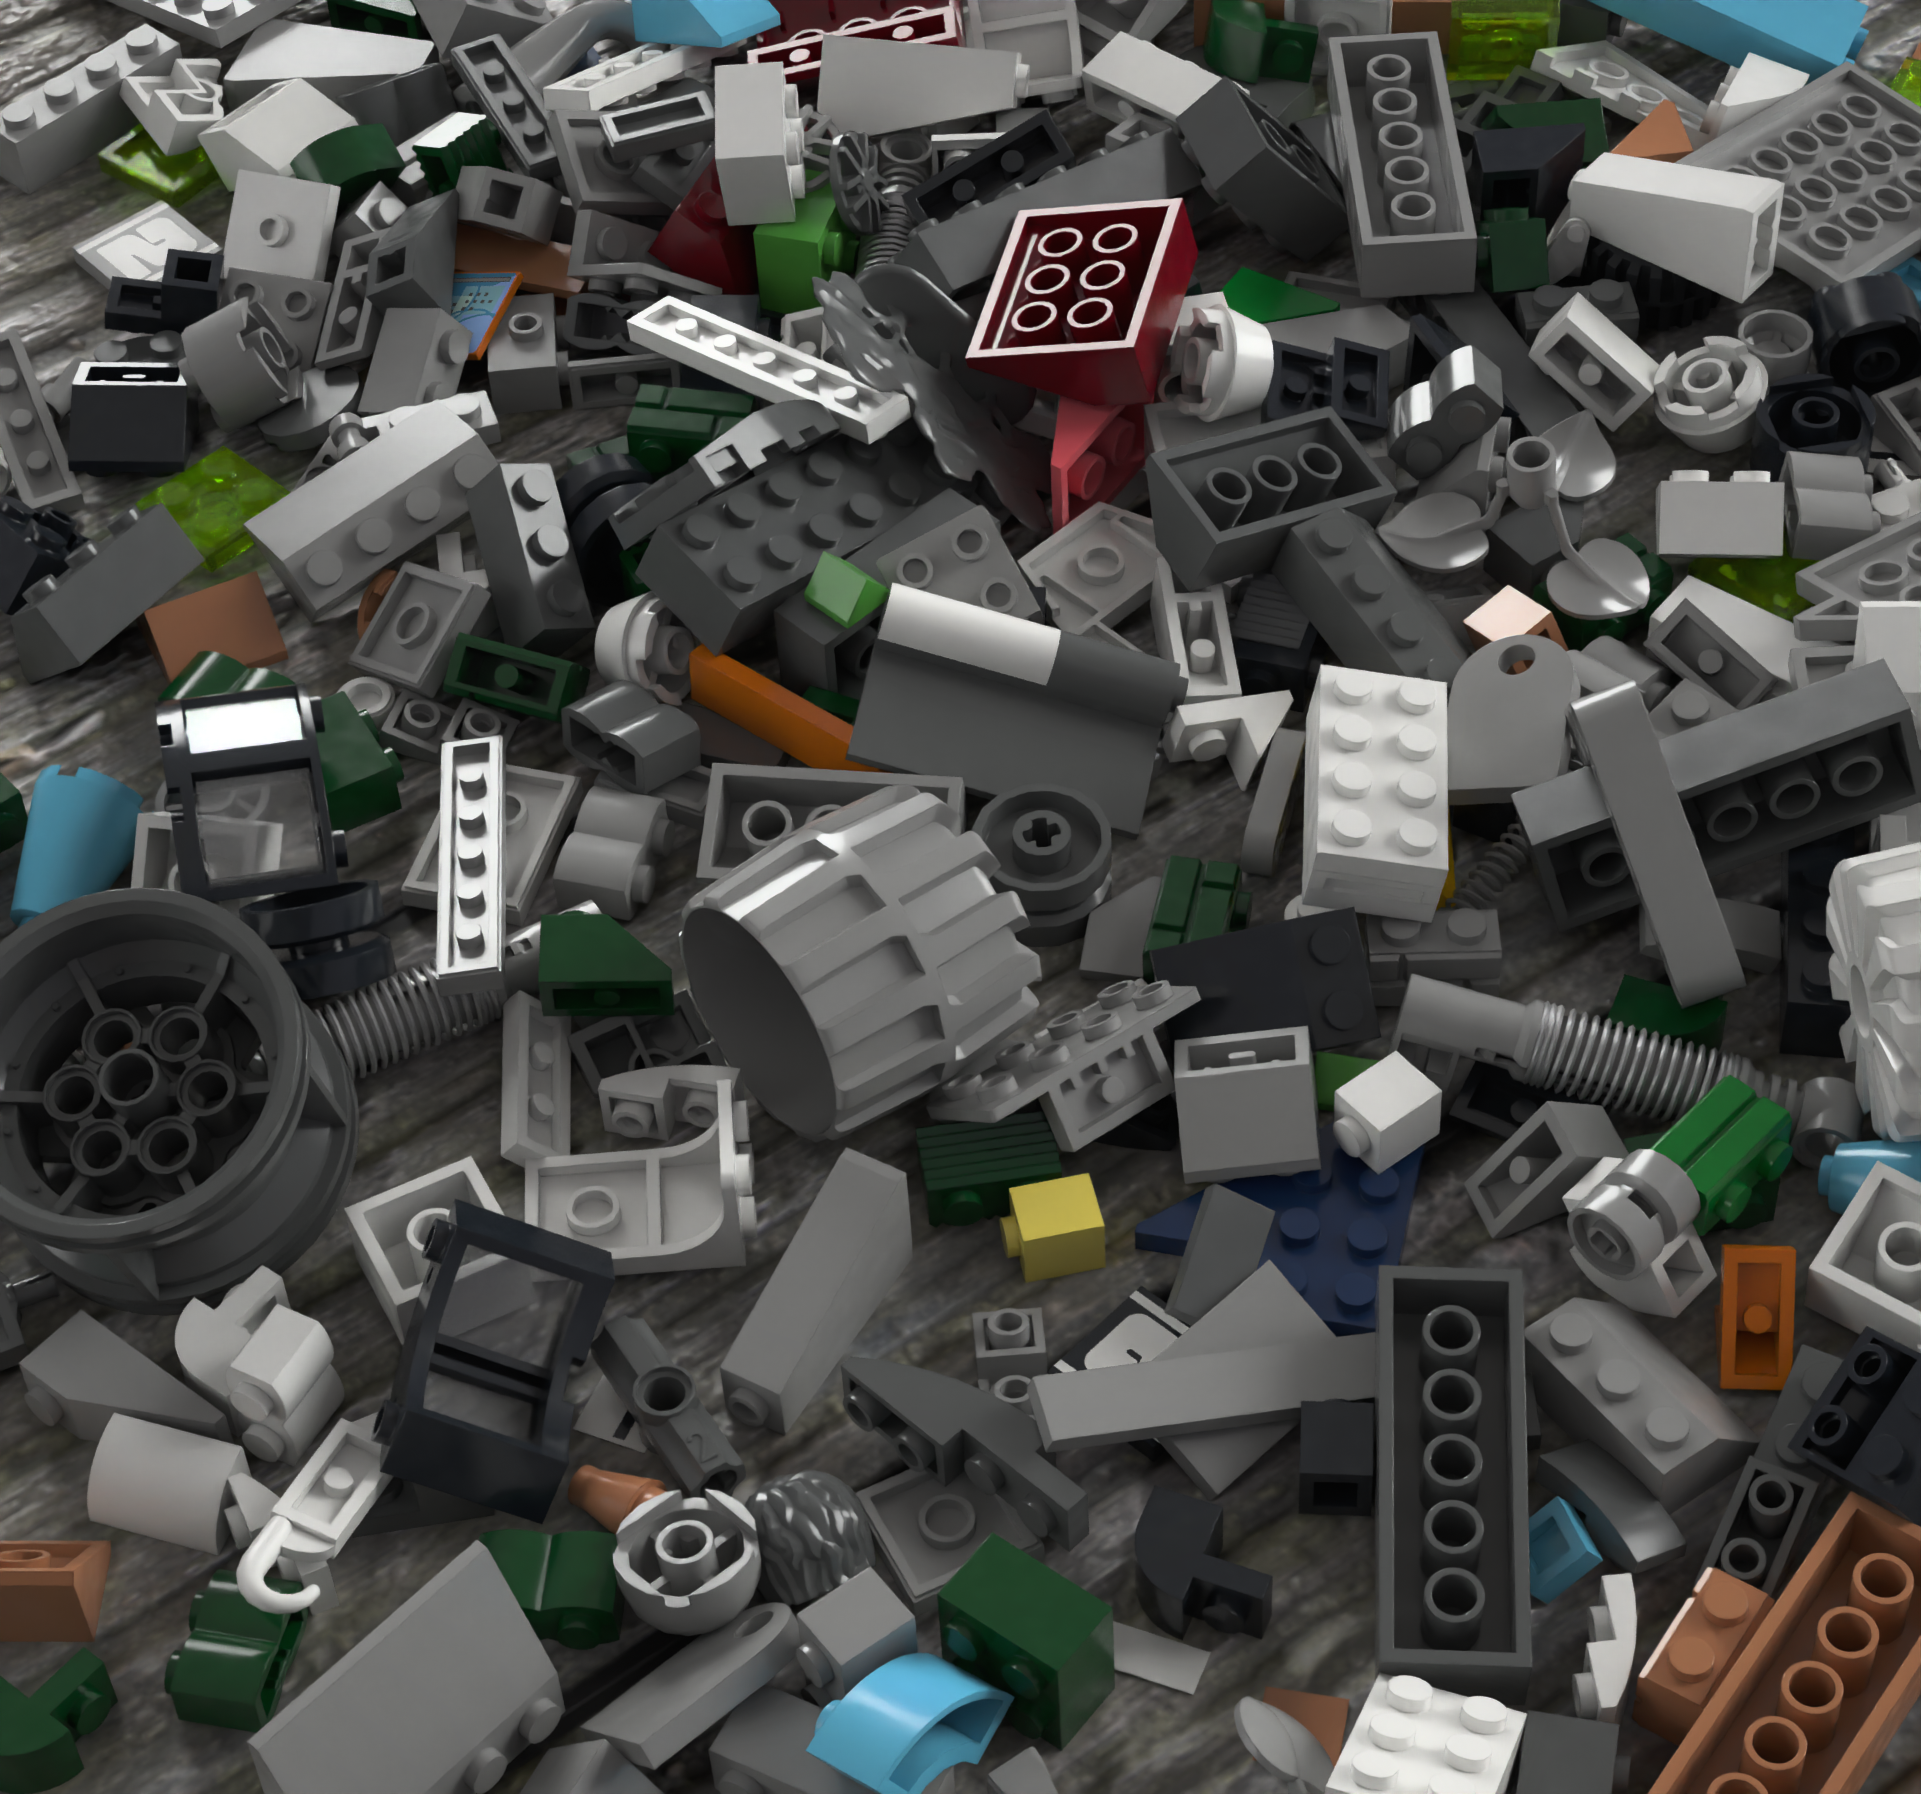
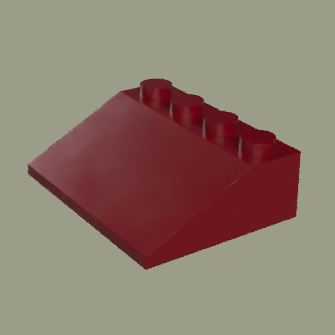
M1183 198L1019 210L965 357L968 367L1094 406L1118 404L1128 406L1137 403H1151L1198 256V249Z

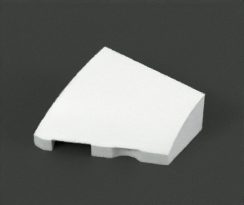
M175 59L170 76L124 77L119 91L120 97L166 156L186 153L201 146L202 144L197 135L224 118L223 107L220 105L223 91L222 86L218 85L217 80L221 70V63L218 59Z

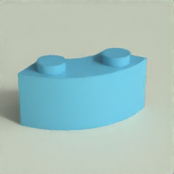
M929 1653L903 1655L870 1673L842 1700H833L827 1704L817 1719L814 1731L815 1736L806 1751L837 1772L876 1794H921L925 1787L943 1770L960 1762L978 1764L1015 1697L937 1655Z

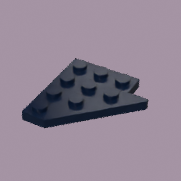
M1334 1122L1319 1129L1320 1170L1302 1171L1292 1176H1278L1274 1174L1236 1178L1229 1182L1216 1184L1276 1211L1257 1270L1270 1259L1336 1337L1375 1332V1301L1379 1265H1401L1426 1143L1378 1175L1360 1157H1352L1341 1148L1333 1134ZM1205 1189L1138 1223L1135 1229V1249L1183 1257Z

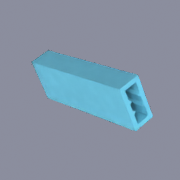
M1587 0L1739 69L1748 53L1751 52L1810 74L1806 85L1846 61L1854 65V60L1869 30L1860 27L1869 6L1856 0Z

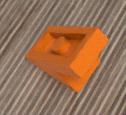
M1722 1244L1720 1305H1715L1714 1311L1720 1389L1783 1390L1793 1366L1796 1249L1793 1246Z

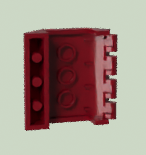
M768 0L780 14L781 25L756 34L757 49L747 51L748 64L783 61L786 84H796L799 95L802 92L819 89L823 34L967 47L962 0Z

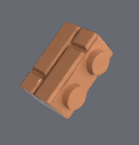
M1707 1567L1693 1589L1692 1598H1687L1638 1676L1635 1693L1637 1697L1634 1700L1632 1719L1639 1726L1680 1746L1774 1606L1775 1600L1769 1594L1715 1567Z

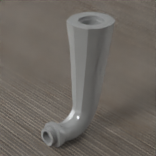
M591 0L573 7L552 19L509 49L544 100L543 88L565 79L597 42L613 39L626 44L631 50L650 42L635 41L632 4L622 0ZM465 83L453 91L452 95L458 112L485 115ZM502 140L499 148L506 147Z

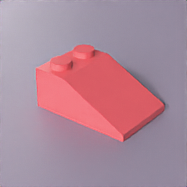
M1060 395L1050 464L1053 534L1098 501L1110 505L1137 472L1144 467V405L1154 404V395L1151 403H1137L1128 406L1120 404L1094 406Z

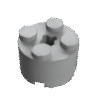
M243 297L186 327L181 334L186 357L178 361L180 373L189 388L193 391L201 389L211 404V413L215 422L225 433L235 429H242L303 396V377L299 365L289 370L283 355L292 349L284 332L261 303L255 301L248 305L249 297Z

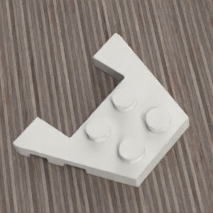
M1098 501L1017 561V566L1028 587H1046L1047 620L1053 628L1144 653L1111 630V628L1151 599L1156 558L1163 557L1156 548L1153 519ZM1242 577L1222 582L1224 599L1227 603L1231 604L1237 600Z

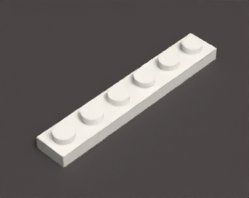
M756 35L722 48L647 43L544 87L545 110L599 111L603 107L624 105L629 102L628 96L653 92L657 90V83L661 81L680 80L685 77L684 71L688 69L706 68L712 65L711 59L715 57H729L738 54V47L756 40Z
M669 295L627 320L631 341L775 404L803 399L818 401L825 406L842 429L839 432L866 444H871L885 437L889 431L911 417L907 396L896 391L879 392L857 382L844 369Z

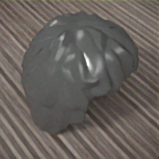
M804 1470L797 1474L778 1476L773 1482H767L759 1487L753 1495L749 1496L744 1505L755 1519L761 1555V1577L756 1590L763 1596L766 1603L779 1602L790 1606L810 1601L818 1596L827 1595L871 1566L873 1569L876 1566L870 1525L865 1517L863 1507L851 1487L837 1477L815 1470Z

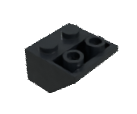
M1584 123L1473 131L1469 198L1474 221H1484V210L1506 207L1528 208L1529 217L1545 218L1547 237L1569 202L1567 193L1572 178L1583 167L1586 132Z
M81 362L72 383L68 449L69 471H86L88 475L94 477H109L119 472H143L145 475L154 478L169 477L177 472H185L200 422L197 391H193L186 384L180 373L178 363Z
M1 497L0 609L5 614L13 616L28 602L22 594L40 579L49 574H52L57 579L70 567L64 561L65 558L78 547L91 540L82 536L75 529L77 526L76 520L63 511L53 507H46L44 512L31 509L28 505L13 497Z
M1866 1326L1787 1447L1849 1491L1920 1527L1921 1353Z

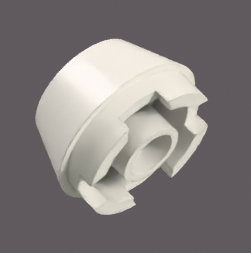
M1214 304L1209 309L1192 308L1194 320L1191 325H1179L1171 353L1170 371L1181 372L1183 394H1178L1174 398L1178 410L1184 414L1198 415L1201 420L1211 422L1258 408L1267 395L1274 369L1273 345L1269 331L1262 324L1222 304Z
M1709 336L1703 338L1705 346L1690 350L1678 359L1674 351L1661 363L1653 382L1655 388L1654 410L1659 420L1692 449L1703 453H1722L1733 450L1752 438L1756 406L1760 397L1762 402L1766 397L1768 374L1764 364L1758 357L1748 353L1747 347L1742 341L1727 336Z
M653 591L617 604L606 612L598 626L595 638L596 666L601 678L607 685L617 680L631 681L648 690L655 697L658 704L678 706L683 704L681 700L691 690L689 653L701 645L702 642Z

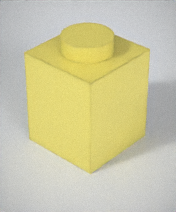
M1089 1173L1009 1188L1010 1216L999 1219L1001 1237L1006 1257H1019L1026 1283L1106 1267L1105 1225Z

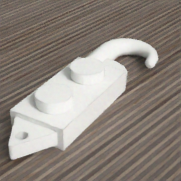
M378 1412L354 1422L341 1418L271 1510L270 1520L243 1554L236 1571L238 1589L248 1603L264 1612L287 1614L295 1613L310 1606L319 1597L320 1588L314 1584L294 1594H280L272 1591L266 1586L264 1576L279 1556L309 1563L326 1561L329 1558L334 1559L394 1476L380 1472L382 1444L371 1441V1434Z

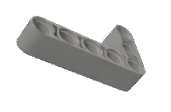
M1632 679L1569 702L1564 715L1582 764L1584 766L1590 764L1666 972L1681 1008L1684 1009L1746 987L1745 977L1635 681Z

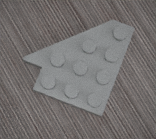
M1921 512L1795 573L1797 594L1816 605L1793 617L1796 639L1800 641H1855L1860 601H1921Z

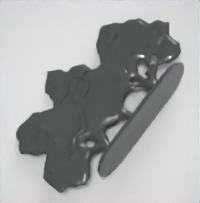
M893 263L874 265L859 273L854 280L846 273L832 271L829 282L818 277H812L814 297L818 299L824 308L822 320L830 337L839 347L851 377L857 382L879 392L899 390L903 391L910 398L915 406L914 420L922 435L933 444L934 456L943 473L958 479L971 481L975 471H981L996 492L1001 504L1025 527L1032 531H1040V527L1044 529L1051 528V522L1046 514L1044 503L1036 492V489L1052 495L1050 454L1042 441L1034 434L1019 431L1012 427V425L1023 420L1033 408L1037 389L968 367L965 357L978 323L929 279L908 266Z

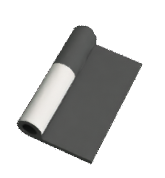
M892 582L881 615L845 759L898 774L963 777L966 793L993 800L1002 792L1024 784L1054 783L1076 789L1099 804L1110 822L1111 834L1136 840L1140 832L1161 728L1168 713H1174L1177 706L1183 705L1189 679L1179 676L1180 663Z

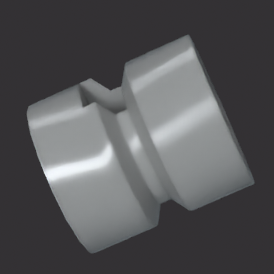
M1773 309L1754 312L1742 320L1738 326L1737 339L1746 345L1748 353L1758 357L1764 364L1768 374L1766 396L1769 394L1770 386L1776 381L1792 375L1807 374L1813 343V330L1807 321L1797 314Z
M1637 1149L1630 1153L1606 1177L1604 1184L1594 1188L1570 1212L1567 1219L1568 1232L1577 1250L1597 1270L1616 1280L1630 1281L1638 1277L1661 1254L1664 1245L1674 1241L1697 1218L1701 1209L1700 1198L1692 1180L1680 1166L1667 1156L1654 1150Z

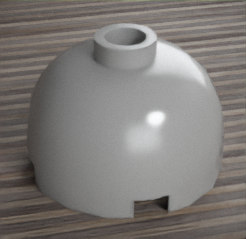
M704 1489L706 1499L695 1497L683 1499L681 1490L664 1492L638 1505L620 1523L617 1530L616 1539L618 1546L613 1554V1564L620 1590L639 1618L664 1633L691 1636L712 1632L732 1622L748 1606L761 1577V1555L755 1519L742 1502L721 1491Z

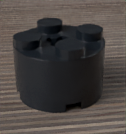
M1890 271L1882 272L1877 275L1853 278L1838 285H1828L1815 292L1811 299L1812 308L1806 321L1813 330L1811 355L1817 374L1834 377L1833 386L1843 388L1849 392L1851 391V385H1854L1866 393L1870 399L1874 394L1920 377L1921 309L1914 292L1903 283L1901 276Z
M1797 374L1776 381L1770 386L1769 394L1765 397L1764 401L1762 402L1760 397L1756 406L1749 461L1751 471L1770 472V482H1778L1786 452L1796 451L1859 457L1863 465L1864 474H1867L1876 422V411L1871 399L1854 385H1851L1850 392L1833 386L1834 377L1823 374Z

